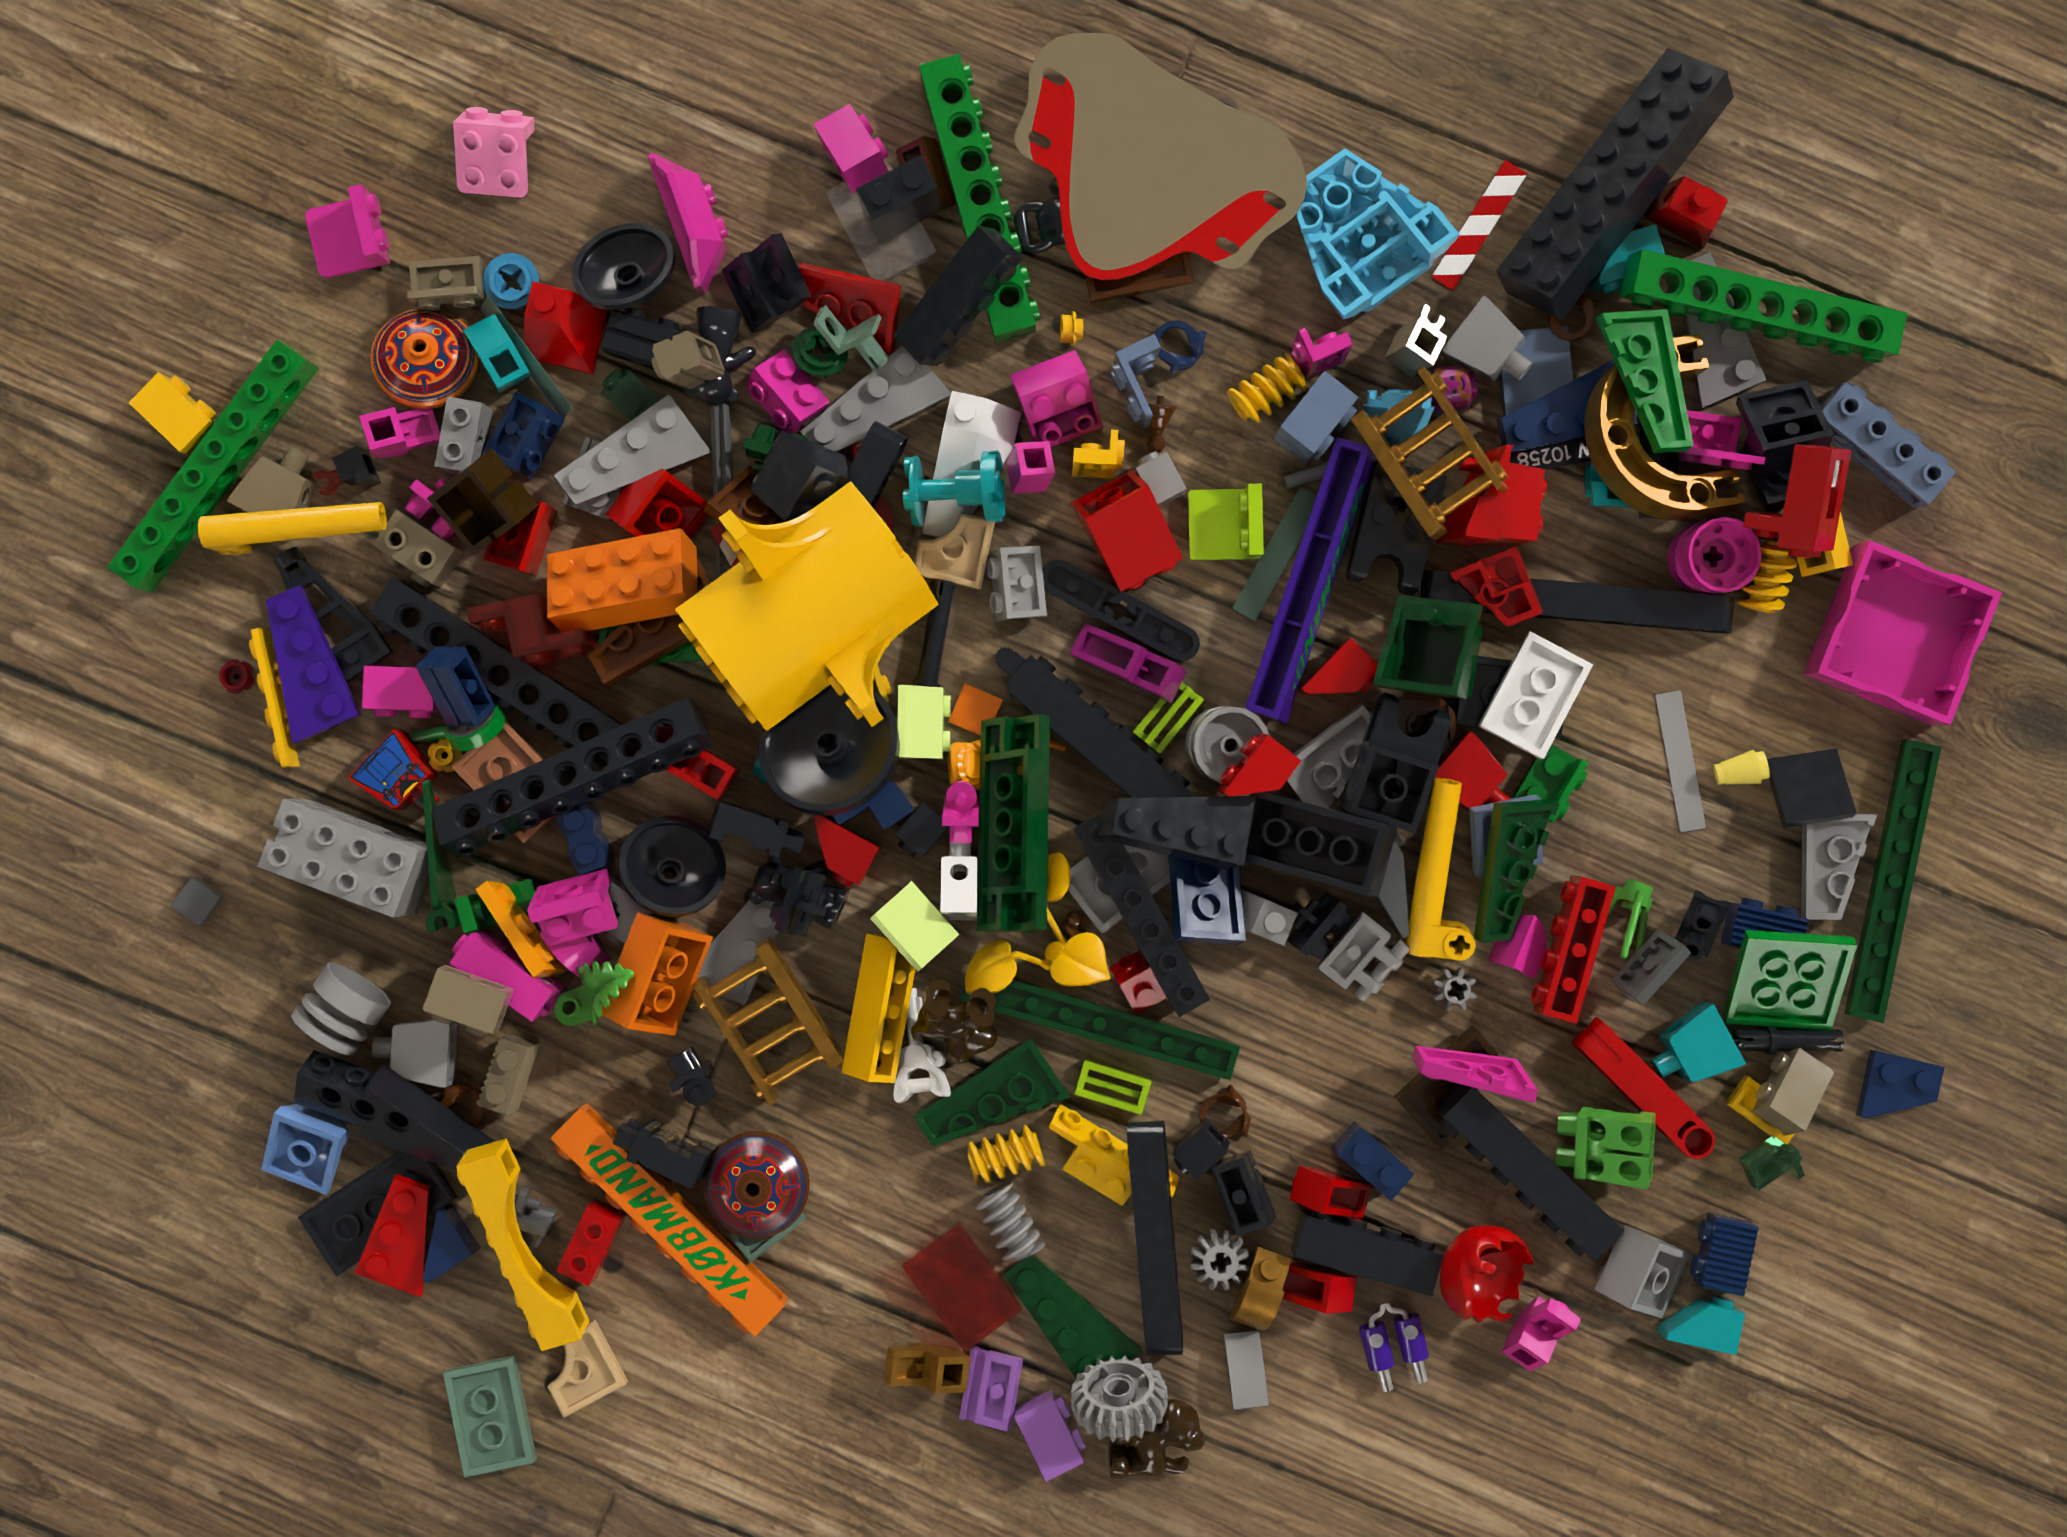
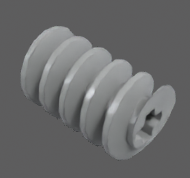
M1012 1181L1005 1182L988 1191L982 1197V1201L976 1206L977 1211L986 1209L989 1211L982 1220L983 1224L995 1223L989 1235L1001 1234L1002 1236L1001 1240L995 1245L996 1248L1008 1247L1009 1249L1002 1257L1003 1261L1025 1259L1045 1246V1242H1035L1040 1234L1038 1229H1029L1033 1223L1032 1218L1029 1216L1021 1217L1026 1211L1025 1205H1014L1020 1196L1016 1191L1008 1192L1013 1186Z

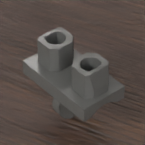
M524 1185L520 1193L515 1194L516 1218L525 1243L531 1247H538L555 1220L557 1210L541 1206L542 1201L530 1198L532 1187Z

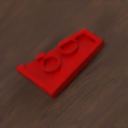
M806 263L798 265L800 273L812 295L811 298L802 304L803 306L818 314L820 308L826 305L840 324L849 329L879 314L882 319L873 337L889 356L895 352L896 338L893 335L897 331L901 292L900 284Z
M398 1174L395 1175L354 1274L423 1297L430 1195L429 1185Z

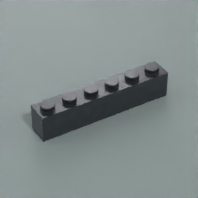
M1459 1084L1435 1109L1443 1117L1439 1124L1454 1138L1461 1134L1469 1142L1464 1148L1479 1162L1486 1158L1493 1165L1490 1172L1504 1186L1509 1182L1516 1186L1519 1190L1514 1195L1530 1210L1537 1206L1544 1213L1539 1219L1555 1234L1561 1229L1568 1236L1564 1243L1579 1257L1586 1253L1596 1261L1624 1232L1604 1210L1476 1088Z

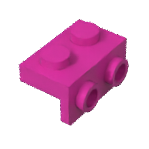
M785 349L755 367L745 384L753 400L760 403L772 417L774 424L787 433L796 434L802 424L825 410L830 403L803 370H798L797 363Z

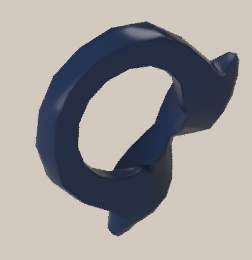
M1181 320L1167 322L1160 326L1155 333L1160 344V338L1165 331L1171 328H1179L1186 333L1190 342V348L1193 351V357L1190 359L1183 355L1168 353L1160 348L1158 358L1170 366L1171 374H1174L1176 371L1190 369L1204 351V339L1207 332H1197L1188 323Z

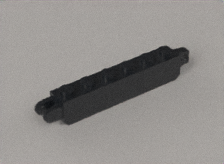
M1005 646L997 650L998 653H995L997 664L1011 676L1008 681L1009 694L1033 715L1042 714L1050 716V729L1131 798L1191 797L1192 792L1187 788L1190 782L1176 770L1171 774L1160 765L1164 760L1149 747L1143 751L1134 743L1137 737L1122 724L1116 728L1107 720L1110 713L1095 701L1091 705L1080 697L1083 690L1067 678L1062 682L1053 674L1056 667L1040 655L1036 660L1030 655L1025 660L1016 651L1013 652V649L1006 648Z

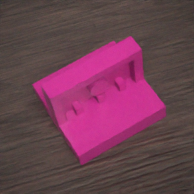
M607 868L537 887L527 912L531 923L539 922L547 946L617 928L618 920L608 893L611 880Z

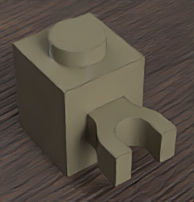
M1426 304L1417 309L1414 321L1397 330L1384 357L1410 377L1417 375V371L1422 367L1428 369L1434 365L1447 338L1446 335L1438 330L1443 326L1446 319L1440 315L1430 323L1427 319L1430 307Z

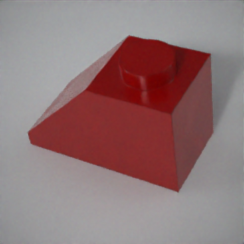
M1349 638L1298 689V692L1301 695H1352L1359 690L1366 693L1373 686L1378 664L1352 638Z
M816 815L814 818L815 827L827 868L834 872L832 878L847 887H851L852 883L860 885L881 847L848 828L838 825L837 822L824 815Z
M1299 1165L1292 1182L1289 1200L1322 1214L1363 1218L1373 1185L1324 1169Z
M1291 1261L1282 1290L1284 1291L1282 1299L1325 1314L1352 1312L1357 1276L1330 1267Z

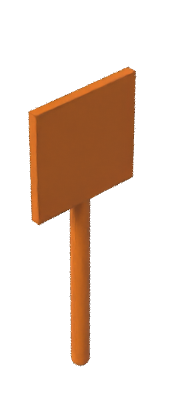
M964 683L948 722L981 736V720L998 718L997 713L1003 699ZM1051 739L1049 740L1050 747L1062 752L1066 750L1065 745Z

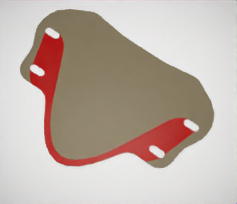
M1072 33L1057 37L1042 48L1030 68L1028 102L1016 128L1014 142L1016 148L1023 156L1048 169L1056 177L1059 187L1061 223L1066 248L1075 266L1086 276L1099 280L1121 279L1144 271L1185 251L1195 252L1224 269H1239L1250 260L1258 246L1268 235L1292 220L1300 209L1306 194L1307 177L1299 155L1281 128L1274 123L1228 106L1159 67L1121 37L1109 33ZM1050 68L1063 75L1066 81L1063 85L1059 86L1043 76V71ZM1033 131L1040 133L1051 140V146L1047 149L1040 147L1029 140V134ZM1270 192L1280 197L1286 203L1285 208L1280 210L1271 206L1263 200V195ZM1219 237H1224L1235 243L1239 250L1236 254H1230L1218 247L1216 240Z

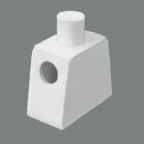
M950 843V856L941 858L940 913L946 920L977 921L978 858L971 857V843ZM957 871L966 872V878L955 880L954 874Z

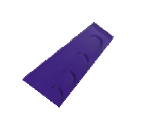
M298 585L267 599V610L292 744H299L361 716L304 588Z

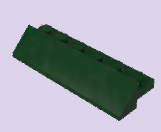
M1036 714L1019 718L1003 716L981 720L977 932L1033 933V931L1046 930L1050 740V716Z

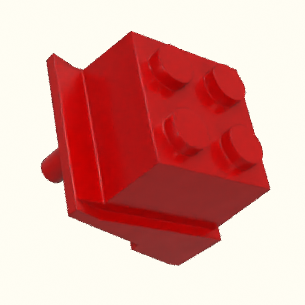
M1507 444L1485 452L1491 463L1497 460L1507 473L1509 478L1504 480V483L1509 490L1502 494L1492 484L1447 515V521L1443 525L1448 532L1437 539L1436 544L1465 548L1476 545L1513 547L1537 541V537L1543 528V517L1540 515L1541 501L1544 499L1547 491V482L1544 479L1545 469L1510 463L1511 450L1514 445ZM1467 458L1458 464L1459 471L1469 472L1463 487L1485 472L1476 458Z

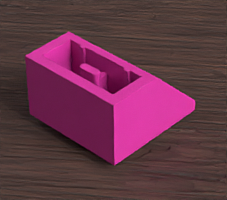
M1076 350L1010 375L1018 403L1034 442L1049 441L1051 448L1103 428L1087 371Z

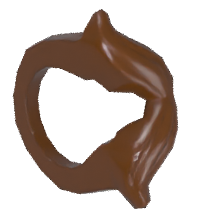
M1581 295L1575 303L1580 306L1585 316L1584 327L1576 333L1564 331L1558 324V318L1549 314L1548 326L1555 336L1566 341H1576L1585 337L1592 329L1594 308L1600 305L1598 301Z
M465 1083L446 1088L442 1087L444 1096L440 1103L445 1107H449L457 1100L462 1099L465 1094L470 1093L473 1096L471 1101V1124L477 1129L484 1115L492 1112V1110L478 1106L476 1101L480 1100L479 1094L482 1093L480 1090Z
M1230 1084L1226 1092L1207 1098L1201 1105L1199 1112L1200 1121L1206 1117L1207 1110L1215 1103L1222 1102L1235 1107H1241L1243 1114L1238 1116L1237 1121L1233 1122L1229 1128L1220 1132L1227 1139L1238 1134L1248 1137L1251 1117L1247 1112L1244 1098L1234 1089L1233 1085Z

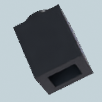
M922 802L895 834L901 839L897 845L913 858L917 853L924 857L949 826H942V816L928 804Z
M1205 1117L1175 1144L1172 1153L1175 1157L1173 1159L1174 1163L1184 1174L1188 1175L1190 1173L1198 1180L1228 1153L1230 1141Z

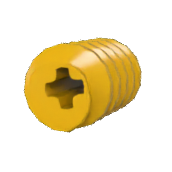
M1285 353V359L1282 357L1275 358L1273 361L1274 368L1267 364L1263 366L1262 375L1256 372L1252 373L1250 376L1251 384L1245 380L1240 381L1238 384L1239 392L1234 388L1228 389V398L1244 422H1247L1246 419L1250 417L1258 424L1260 422L1259 410L1264 411L1270 416L1272 414L1271 402H1274L1280 408L1284 407L1282 395L1285 394L1291 400H1294L1296 396L1293 388L1296 386L1304 393L1307 391L1303 373L1289 354Z
M1761 537L1766 541V544L1760 545L1762 557L1759 570L1752 579L1754 584L1741 588L1750 597L1749 599L1738 600L1737 604L1759 612L1775 613L1773 610H1781L1785 606L1784 601L1778 597L1787 596L1789 593V589L1781 583L1792 582L1794 577L1785 569L1796 568L1797 561L1788 555V548L1777 547L1778 538Z
M1027 1125L1022 1126L1021 1137H1018L1013 1129H1009L1007 1141L1003 1139L999 1132L995 1133L994 1145H991L986 1137H982L980 1149L975 1146L972 1140L968 1141V1158L977 1186L979 1175L982 1176L986 1183H990L992 1181V1171H995L1000 1179L1005 1178L1006 1167L1014 1175H1017L1019 1173V1163H1022L1027 1171L1032 1170L1033 1159H1036L1041 1167L1045 1166L1036 1131L1032 1133Z

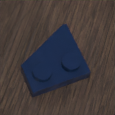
M1870 1050L1856 1116L1870 1118L1937 1102L1945 1067Z

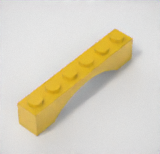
M507 1138L467 1150L456 1166L459 1182L467 1189L472 1200L473 1212L477 1217H480L486 1230L487 1242L491 1248H494L500 1261L502 1275L509 1280L514 1291L516 1305L523 1310L528 1321L531 1337L536 1339L541 1351L580 1341L590 1321L577 1292L562 1284L547 1272L532 1255L522 1237L515 1210L516 1183L521 1169Z

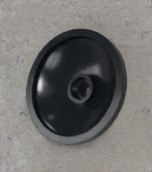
M641 223L618 225L599 233L580 250L573 263L572 282L579 296L591 306L606 310L631 308L651 299L665 286L675 267V251L667 235L654 226Z
M678 816L653 818L637 826L624 841L618 860L620 880L628 895L644 909L662 916H687L708 906L721 890L726 875V860L722 847L716 839L708 836V830L693 820ZM671 872L675 878L667 879L663 873Z

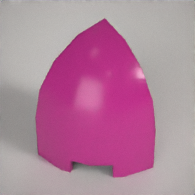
M1535 915L1520 916L1511 940L1495 942L1488 960L1502 967L1513 968L1519 971L1521 975L1536 979L1543 953L1546 950V932L1542 922Z

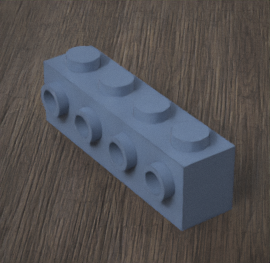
M1845 382L1834 388L1820 404L1834 433L1832 442L1839 448L1852 449L1850 457L1914 509L1929 505L1956 473V471L1948 466V460L1940 453L1930 451L1921 444V438L1915 432L1899 426L1893 421L1894 416L1883 407H1876L1866 399L1867 395L1860 387Z

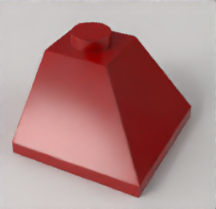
M532 281L524 314V343L538 362L594 375L609 310L591 306L579 294L570 290Z
M662 468L625 486L605 515L635 537L681 528L691 539L708 516V513L704 511L707 504L706 500Z

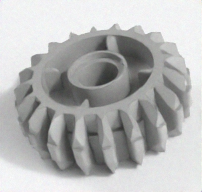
M1126 1355L1122 1359L1117 1360L1110 1356L1109 1361L1105 1362L1097 1359L1096 1366L1085 1365V1371L1077 1374V1379L1072 1384L1071 1409L1074 1412L1078 1426H1083L1087 1434L1095 1433L1099 1440L1108 1436L1112 1442L1117 1438H1125L1128 1442L1130 1436L1134 1435L1142 1439L1144 1431L1154 1432L1155 1425L1162 1423L1164 1413H1166V1408L1168 1407L1167 1386L1165 1385V1380L1161 1377L1160 1371L1154 1370L1151 1363L1142 1364L1139 1357L1133 1361L1128 1360Z

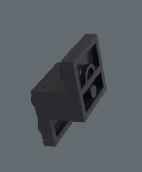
M1807 380L1738 395L1736 406L1748 429L1741 454L1766 457L1764 465L1752 463L1751 470H1747L1766 512L1784 508L1795 444L1830 447L1834 436Z

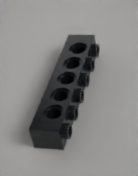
M1099 813L1072 829L1178 1017H1181L1208 1002L1210 998L1178 941H1175V935L1125 846L1120 843L1096 838L1100 818Z

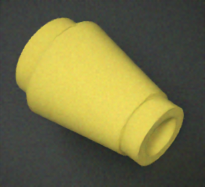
M1753 749L1713 765L1717 785L1761 784L1762 780L1769 779L1770 777L1764 751L1755 752Z

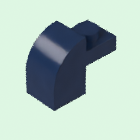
M889 780L885 787L864 805L832 816L838 825H843L870 807L883 829L887 830L913 813L915 808L903 790L896 783Z

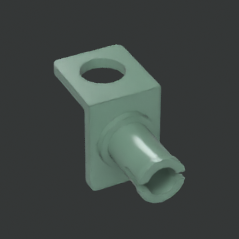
M826 305L820 308L814 321V326L837 355L850 348H856L872 371H876L878 367L881 368L890 359V356L873 337L882 319L879 314L846 331ZM825 320L833 327L835 336L827 329Z

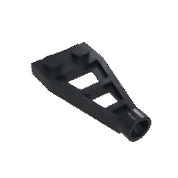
M299 547L287 549L275 557L273 562L280 571L286 591L298 585L306 589L310 585L315 584L327 596L329 604L315 612L319 623L330 614L337 613L351 624L353 628L352 635L331 648L347 683L361 675L364 671V666H375L394 653L376 624L311 566ZM298 568L296 572L291 573L292 570Z

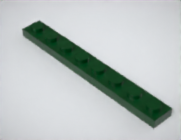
M1909 739L1901 740L1844 1015L1884 1023L1941 746Z
M1013 979L1003 990L993 994L996 998V1004L993 1009L995 1012L1231 1080L1240 1046L1016 979ZM965 981L959 998L961 1002H966L971 996L965 990Z

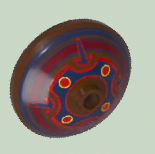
M765 1131L744 1132L725 1141L711 1156L703 1178L704 1198L714 1219L728 1231L746 1238H766L790 1227L802 1213L810 1190L808 1168L800 1152L783 1137ZM749 1183L757 1184L760 1189L759 1193L756 1195L750 1194L747 1190V1185Z

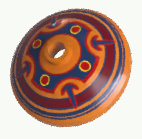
M417 308L393 317L380 329L371 348V368L380 388L394 401L416 409L438 408L446 405L447 396L454 398L462 396L474 381L479 366V358L463 332L468 327L454 315L439 309L425 311ZM418 345L426 346L422 352H416L415 348Z

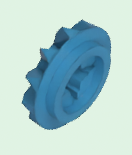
M515 253L502 254L494 258L486 267L483 275V287L486 295H489L495 305L506 310L523 309V306L528 302L532 281L539 283V273L533 263L526 257ZM504 273L512 278L516 277L517 274L520 275L517 281L522 290H515L512 287L505 290L508 284L501 274Z

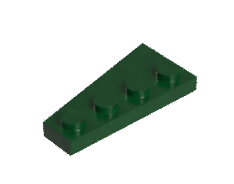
M1551 799L1494 803L1474 939L1481 943L1511 940L1526 898L1522 895L1524 886L1529 879H1533L1537 868L1533 861L1539 845L1545 846L1549 831L1545 830L1550 814L1556 815L1560 803Z
M1030 1037L952 1089L949 1097H941L915 1114L914 1119L934 1147L989 1125L1006 1121L1025 1112H1031L1053 1102L1070 1098V1094L1032 1037Z
M1033 1254L1019 1260L1003 1272L1008 1283L1075 1379H1077L1078 1373L1085 1371V1365L1096 1366L1097 1359L1105 1362L1109 1361L1110 1356L1117 1360L1122 1359L1126 1355L1129 1360L1142 1351V1347L1138 1343L1130 1339L1115 1323L1093 1307L1091 1302L1070 1287L1061 1276L1037 1255Z

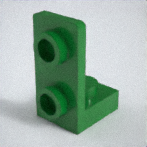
M526 879L508 884L507 886L516 898V903L529 916L527 909L536 892L534 881ZM478 893L454 899L463 933L498 924Z

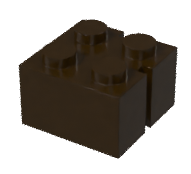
M492 448L427 498L473 555L517 525L539 506L518 480L514 483L509 477L513 473Z

